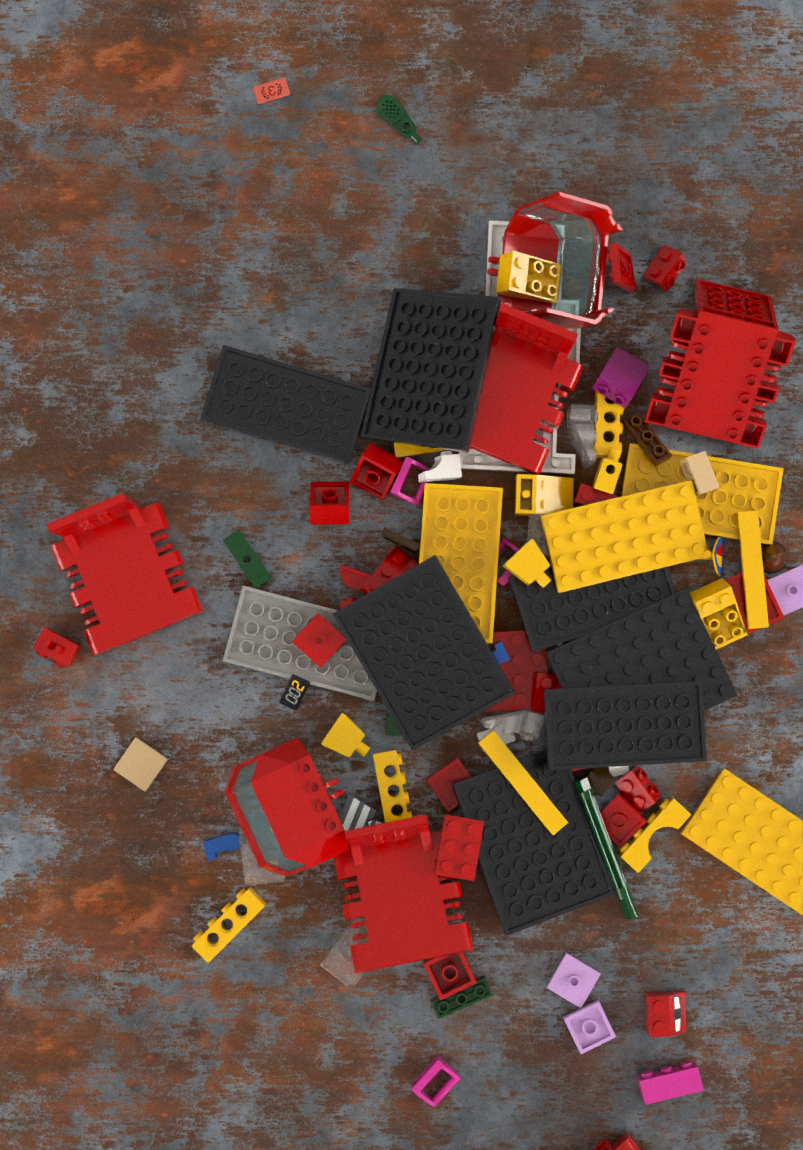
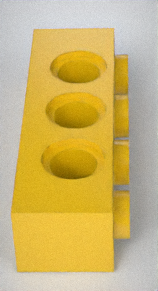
M595 391L592 457L607 458L611 447L622 451V442H619V434H622L623 431L620 415H623L624 407L615 402L612 404L607 403L605 396ZM604 415H612L614 421L612 423L606 422ZM603 434H611L613 437V441L606 442L603 438Z
M396 749L373 753L385 823L411 818L412 812H407L406 804L410 803L408 792L403 790V784H406L404 772L400 773L399 765L403 764L401 753H397ZM391 765L395 767L396 772L393 776L385 774L384 769L386 766ZM391 785H396L399 788V793L395 796L388 793V788ZM396 804L403 808L402 813L399 815H395L391 811V808Z
M251 887L247 890L243 888L235 896L237 900L233 904L229 902L221 910L223 914L219 918L215 916L207 924L209 928L204 933L201 930L193 938L195 942L192 947L207 963L265 907L266 902ZM237 905H245L247 912L245 914L239 913ZM224 919H230L233 922V926L226 928L223 925ZM216 933L219 940L212 942L209 939V934Z

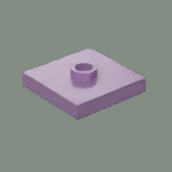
M803 565L767 580L783 615L803 607Z
M565 953L546 987L582 1008L601 973L570 954Z
M598 999L563 1016L580 1054L616 1037Z

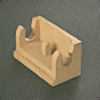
M706 451L679 461L686 480L693 481L696 497L719 488Z

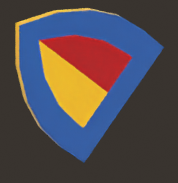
M718 537L713 551L706 550L703 554L704 558H700L713 560L715 571L719 576H723L724 537Z

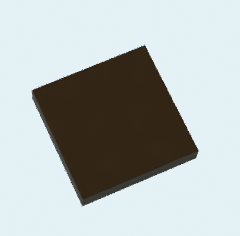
M385 527L381 533L383 539L414 554L417 553L420 544Z

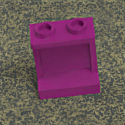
M617 347L592 388L599 394L626 408L650 366Z

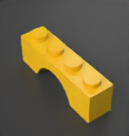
M672 797L669 799L665 798L659 805L660 809L648 816L645 826L633 835L634 838L629 843L626 842L619 849L620 853L618 855L637 873L652 859L648 850L651 835L662 827L679 829L691 816Z

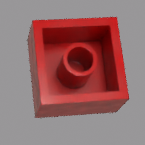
M463 952L423 960V964L440 1000L477 983Z

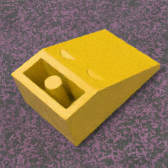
M515 251L502 254L499 261L496 293L512 298L557 303L561 264Z
M517 474L515 477L514 516H541L573 508L574 478Z
M723 578L690 592L693 603L716 649L748 635L732 588Z

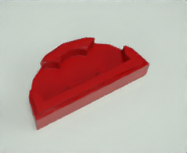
M340 564L339 572L345 585L354 590H361V587L371 575Z

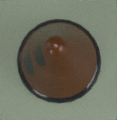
M773 541L772 545L761 544L763 571L771 574L781 571L787 562L785 548L776 541Z

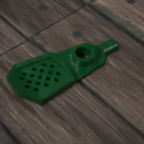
M384 94L377 100V114L403 137L411 138L415 144L422 140L416 133L417 127L396 96ZM405 124L410 126L408 130L403 128Z

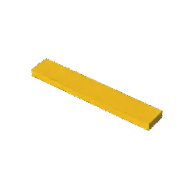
M758 510L737 512L748 629L767 628L769 623Z
M494 730L477 742L551 835H555L568 823Z

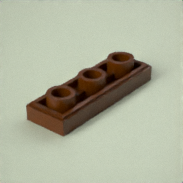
M638 411L622 420L621 423H623L625 429L654 467L671 458L672 454Z

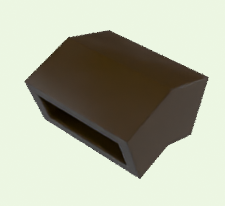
M604 767L592 768L584 776V778H588L591 788L600 797L616 781Z

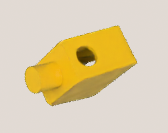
M611 447L607 458H601L592 484L593 488L610 494L614 493L623 465L621 462H618L621 450ZM608 465H613L611 472H606Z
M533 539L529 540L502 565L527 585H530L535 580L544 588L551 581L544 573L550 564Z
M344 713L340 715L321 743L323 746L349 758L354 751L365 757L370 750V747L361 741L365 733Z

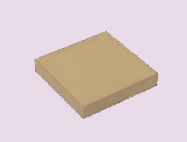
M135 737L113 770L146 792L168 761V758L138 737Z

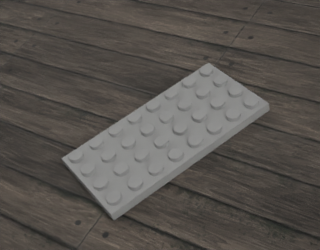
M247 586L242 587L223 657L224 662L288 679L291 678L292 674H295L310 681L311 685L372 701L375 700L377 692L348 640L342 644L322 668L316 665L292 643L294 638L317 613L345 637L333 616V613L338 610Z

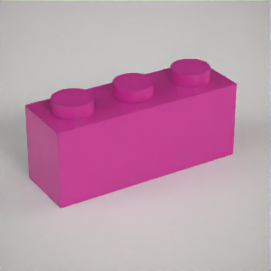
M691 1061L681 1062L680 1066L676 1067L664 1066L655 1072L647 1070L637 1076L642 1100L645 1105L704 1091L698 1066L695 1062L691 1063Z

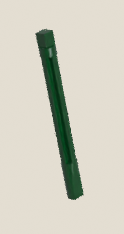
M580 778L574 781L624 916L626 919H635L639 914L588 778Z

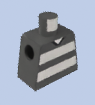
M349 793L339 817L345 831L384 823V821L374 818L377 811L376 808L354 794Z

